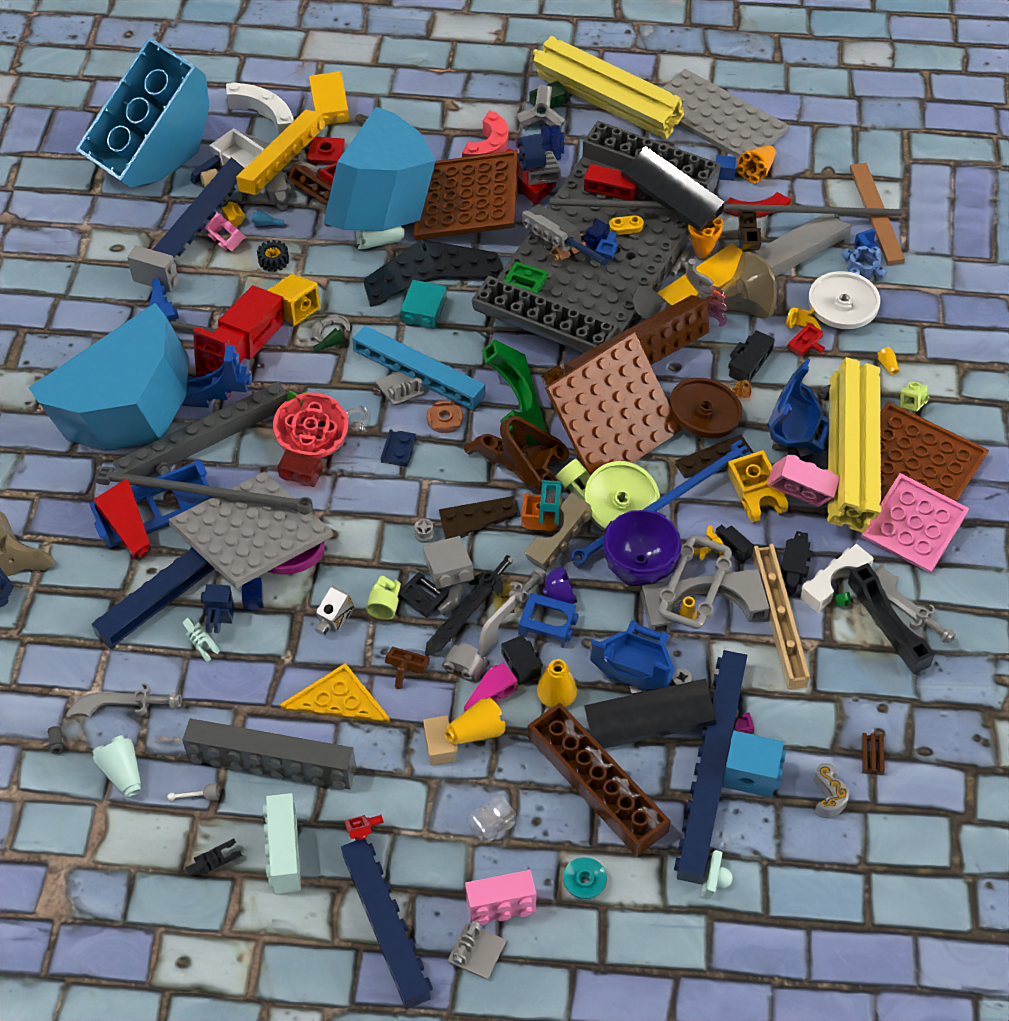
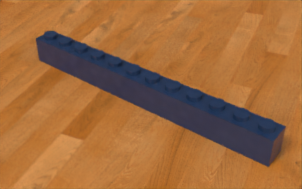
M723 650L722 657L717 659L716 669H719V674H714L712 686H715L716 689L715 692L711 691L710 693L717 724L703 727L701 739H705L704 745L699 746L697 757H701V761L696 763L694 770L697 781H692L690 794H694L693 800H688L686 813H690L689 820L684 819L682 832H686L685 839L680 838L678 851L682 852L681 858L676 857L674 870L678 871V880L703 884L747 654Z

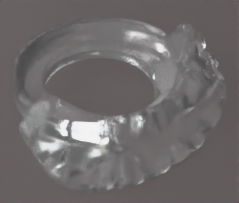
M363 405L347 410V417L355 413L363 416L361 421L348 422V427L356 431L365 430L371 419L370 410Z

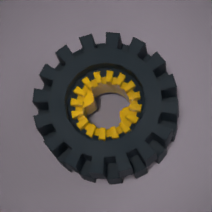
M268 240L267 244L263 242L262 246L258 247V263L260 267H263V270L268 268V272H271L272 269H274V272H277V269L281 271L283 270L282 266L286 268L287 264H289L288 247L284 242L281 244L279 240L277 243L276 240H272V242Z

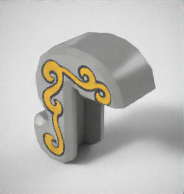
M828 763L820 764L814 777L815 783L828 797L817 804L815 813L825 818L840 814L846 807L850 793L847 785L836 778L837 769Z

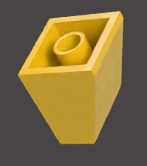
M341 71L309 76L313 109L316 112L323 113L325 125L349 122L348 105Z
M290 274L267 290L283 296L284 319L293 326L321 308L318 284L303 277Z

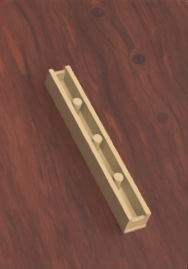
M769 544V547L763 548L754 546L752 559L755 569L759 570L770 608L768 619L787 690L807 688L810 675L774 545Z

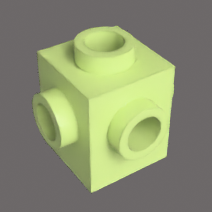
M909 382L901 390L900 407L918 411L928 402L927 385H922L919 382Z

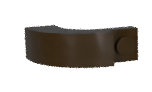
M738 211L740 249L759 250L761 247V228H757L756 212Z

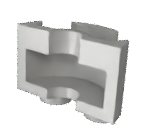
M461 643L459 646L453 644L442 667L448 672L458 670L462 672L461 675L464 678L478 681L488 664L486 656L482 658L477 653L478 649L469 644Z

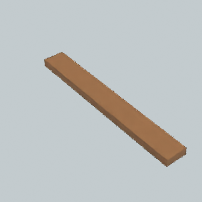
M867 163L851 164L850 171L864 207L885 209ZM868 215L872 228L876 231L875 236L886 264L904 263L905 258L888 216Z

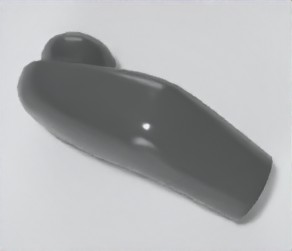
M461 583L451 585L447 599L437 608L443 616L459 606L464 591Z

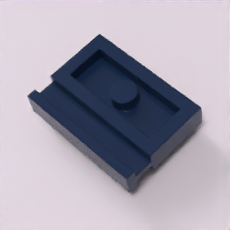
M390 429L381 455V463L385 461L392 465L407 467L416 441V434L404 431L394 432Z

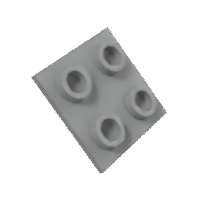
M401 372L375 380V383L393 405L425 393L420 387L422 385L421 378L415 377L412 379Z
M472 921V923L466 922L447 962L488 980L507 940L479 928L480 924L476 921Z

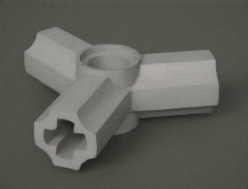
M538 85L536 105L517 114L522 128L539 120L544 121L557 132L564 125L566 120L550 108L552 87ZM540 108H545L546 113L543 115H539L538 110Z

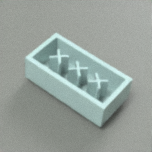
M289 793L266 796L267 804L263 805V815L266 822L264 824V835L267 844H265V854L268 860L266 874L269 879V886L274 888L275 894L300 892L301 876L297 815L293 795Z

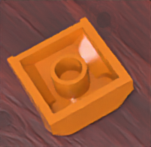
M524 493L522 526L528 530H546L550 532L559 529L561 509H559L558 525L554 524L555 512L544 511L543 524L539 523L541 495ZM560 496V506L562 505V496ZM546 498L545 503H555V498Z

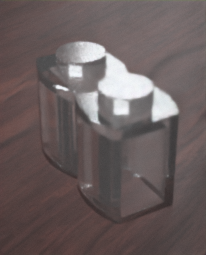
M500 794L484 806L473 811L466 818L468 826L483 843L495 839L499 831L510 829L515 824L517 815L503 795Z

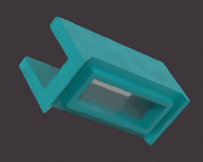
M542 480L539 523L543 524L544 511L555 512L554 524L558 525L561 496L560 481Z

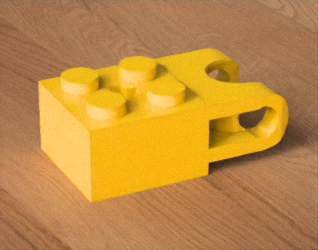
M764 450L728 461L727 474L752 523L760 521V507L763 505L772 506L779 514L788 511V501L785 494L767 486L772 466Z

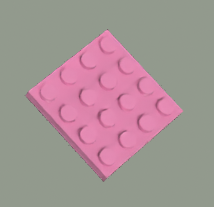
M899 473L880 504L881 513L874 521L870 520V525L862 533L861 537L931 574L969 512V508Z

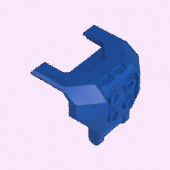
M807 359L792 374L779 395L767 422V428L770 430L771 439L784 447L808 448L814 453L825 450L824 445L829 435V418L823 415V409L812 389L801 382L809 371L808 364L810 359ZM820 426L823 428V430L819 437V440L817 441L814 439L818 427Z
M631 620L626 632H620L601 642L591 639L590 661L603 671L609 679L646 692L647 689L669 687L675 673L671 658L665 647L670 633H661L638 625V622ZM636 632L651 637L653 639L659 640V643L635 635L634 633Z

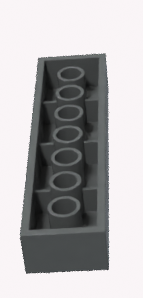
M192 718L189 719L182 739L188 760L196 764L207 763L214 767L224 766L235 771H251L256 775L268 774L278 779L284 777L296 782H311L317 786H333L339 790L351 789L356 771L354 748Z

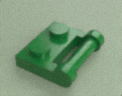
M515 261L504 282L539 295V291L548 278V272ZM513 280H516V281H519V282H522V283H525V284H528V285H531V286H534V287L531 288V287H528V286H525V285H522V284L513 282Z

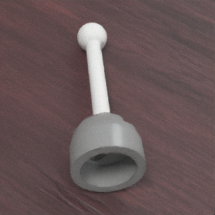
M211 783L206 785L203 791L181 794L169 793L167 798L169 801H174L176 798L204 795L208 800H219L218 783Z

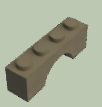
M572 492L560 506L564 516V524L561 530L549 538L536 537L524 552L529 561L544 571H547L549 567L551 568L556 563L558 555L567 549L572 537L578 535L580 527L584 522H588L592 516L590 504Z

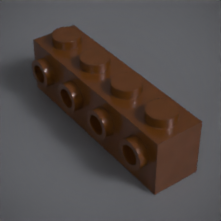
M294 164L287 179L293 182L297 188L305 190L308 195L316 197L320 203L328 205L332 183L307 166Z

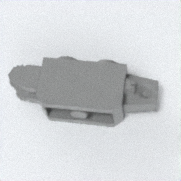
M282 170L265 186L269 203L277 204L280 211L288 208L287 201H289V194H291L290 184H286L288 182L286 172L283 173Z

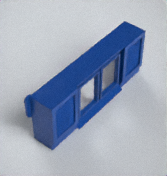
M196 460L194 463L156 477L158 479L209 486L205 478L207 471L201 460ZM140 485L131 487L135 501L139 502L147 499L156 518L143 524L146 534L170 526V518L214 497L172 490L181 509L161 516L152 496L167 491V489ZM95 502L89 503L96 520L94 525L99 537L104 538L108 548L121 544V540L95 506Z

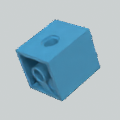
M733 730L722 787L772 798L774 790H779L782 778V768L787 751L783 750L784 741Z

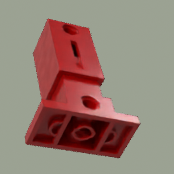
M252 285L218 320V328L214 333L196 327L193 330L196 378L210 374L222 366L227 345L235 346L236 353H239V363L245 358L251 360L284 325L283 296Z

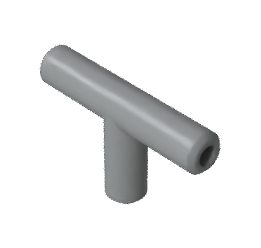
M684 249L669 272L671 276H676L680 267L685 268L688 264L685 261L689 254L688 250Z

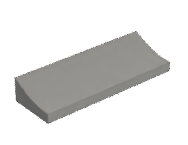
M822 214L752 253L761 256L769 264L774 277L848 238L852 224L843 222L832 214Z

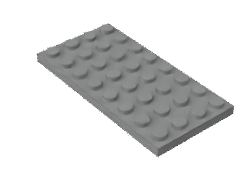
M687 69L681 71L662 88L672 93V95L681 97V107L683 108L684 116L678 123L679 126L736 158L747 150L768 145L772 146L789 129L788 124Z

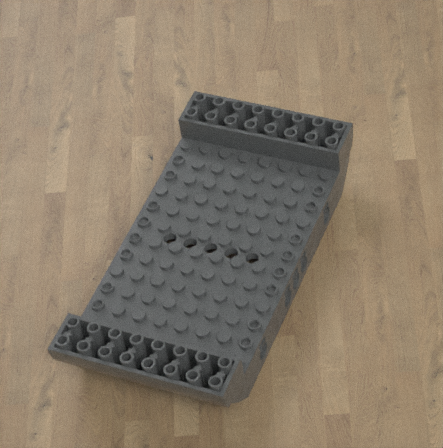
M597 121L583 141L582 158L558 190L554 199L629 201L584 191V177L590 164L622 171L638 156L645 146L712 193L718 181L721 163ZM638 188L634 201L657 202ZM548 205V210L579 227L580 234H583L581 240H587L585 241L586 247L594 252L597 249L595 246L599 245L601 239L607 240L610 233L609 221L613 218L639 216L644 221L643 229L638 233L617 235L615 239H617V252L619 253H616L612 260H608L606 266L601 265L582 252L573 255L570 250H568L571 254L570 257L561 262L555 261L553 258L554 254L549 256L553 244L530 231L496 279L491 276L486 278L472 298V306L477 312L585 353L639 323L642 317L635 312L631 301L638 286H649L657 293L670 274L669 272L678 257L690 242L688 223L670 210ZM515 261L548 272V278L539 291V295L504 282ZM513 280V282H516V283H519V284H522V285H525V286H528V287H531V288L534 287V286H531V285H528V284H525V283H522V282Z

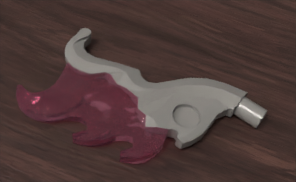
M689 259L685 267L686 276L698 292L696 296L708 300L709 316L716 318L720 322V327L724 326L727 318L721 308L725 311L728 309L726 303L722 300L726 298L725 293L719 287L713 286L714 282L709 277L696 270V261L694 259Z

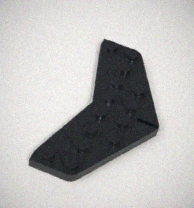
M423 239L426 251L423 250L419 240L364 279V289L371 307L386 302V298L409 289L412 280L429 282L444 278H487L488 276L497 279L503 271V266L499 255L495 252Z

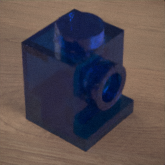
M595 218L593 225L589 226L585 232L584 242L586 245L597 249L601 239L607 240L610 225Z
M254 578L242 585V604L244 610L264 608L261 578Z

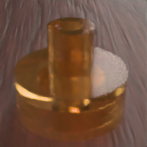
M740 380L736 382L732 391L740 399L749 398L751 395V385L747 380Z

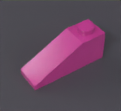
M504 662L489 669L465 704L464 712L482 698H491L498 702L518 690V680Z

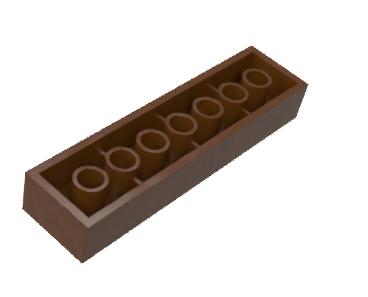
M560 702L528 724L527 737L636 857L669 833L671 820Z

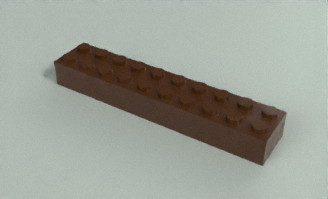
M690 295L564 364L565 374L631 332H635L650 365L660 361L709 333L708 300Z

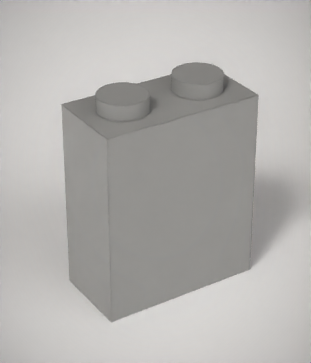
M137 245L134 246L127 257L133 281L152 287V279L159 278L160 285L164 284L165 291L171 292L179 281L173 256Z
M460 536L422 545L424 560L436 589L474 580L473 565Z

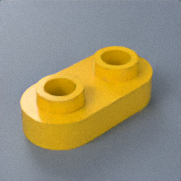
M635 215L616 217L609 221V231L616 232L617 235L638 233L642 231L644 221L641 217Z

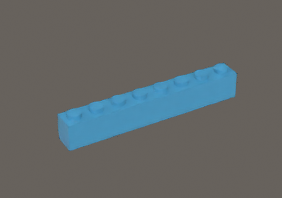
M364 326L352 338L353 351L395 372H401L412 379L415 377L421 378L423 386L471 410H474L485 397V384L440 363L434 358H430L375 329Z

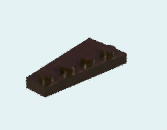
M514 496L439 509V516L444 537L449 539L457 536L463 538L475 530L481 531L486 529V526L494 523L496 525L518 516Z

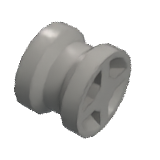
M420 519L414 525L415 537L421 543H428L434 538V527L430 520Z
M684 668L676 669L671 686L691 682V672Z

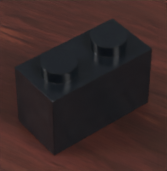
M524 635L501 643V654L511 672L517 678L519 685L540 677L541 668L543 667L540 657L535 656L532 643L529 640L527 641Z

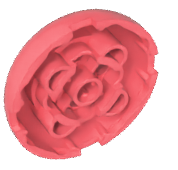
M302 393L296 395V398L288 402L285 401L278 408L274 416L273 429L277 442L287 453L300 459L316 460L327 457L339 449L348 433V417L338 401L321 393ZM302 399H304V403L301 408L300 404L302 403ZM322 422L325 426L321 427L319 423Z

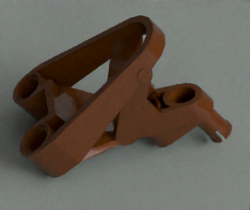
M512 416L502 421L500 425L501 438L491 434H483L476 437L473 442L464 445V450L468 455L479 452L490 463H500L506 466V469L513 471L536 494L541 493L542 480L556 481L554 474L546 468L547 465L566 461L569 457L568 448L560 439L519 416ZM510 422H512L513 434L511 435L509 432ZM526 433L540 442L541 445L526 446Z

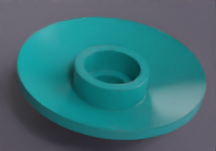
M582 857L571 861L566 866L563 882L567 891L573 896L580 899H591L598 896L604 890L607 883V874L604 867L597 860ZM587 879L589 882L587 884H584L581 882V880Z

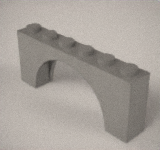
M746 569L740 572L724 574L716 595L725 597L738 605L744 612L748 622L768 619L770 608L759 570ZM715 575L697 578L688 577L678 580L674 590L676 594L675 601L666 610L673 613L674 609L685 597L708 594ZM670 580L642 585L641 599L648 627L661 633H670L671 620L663 618L658 612L660 591L667 588Z

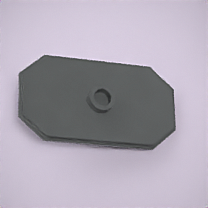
M638 286L631 300L635 312L644 320L672 306L649 286Z

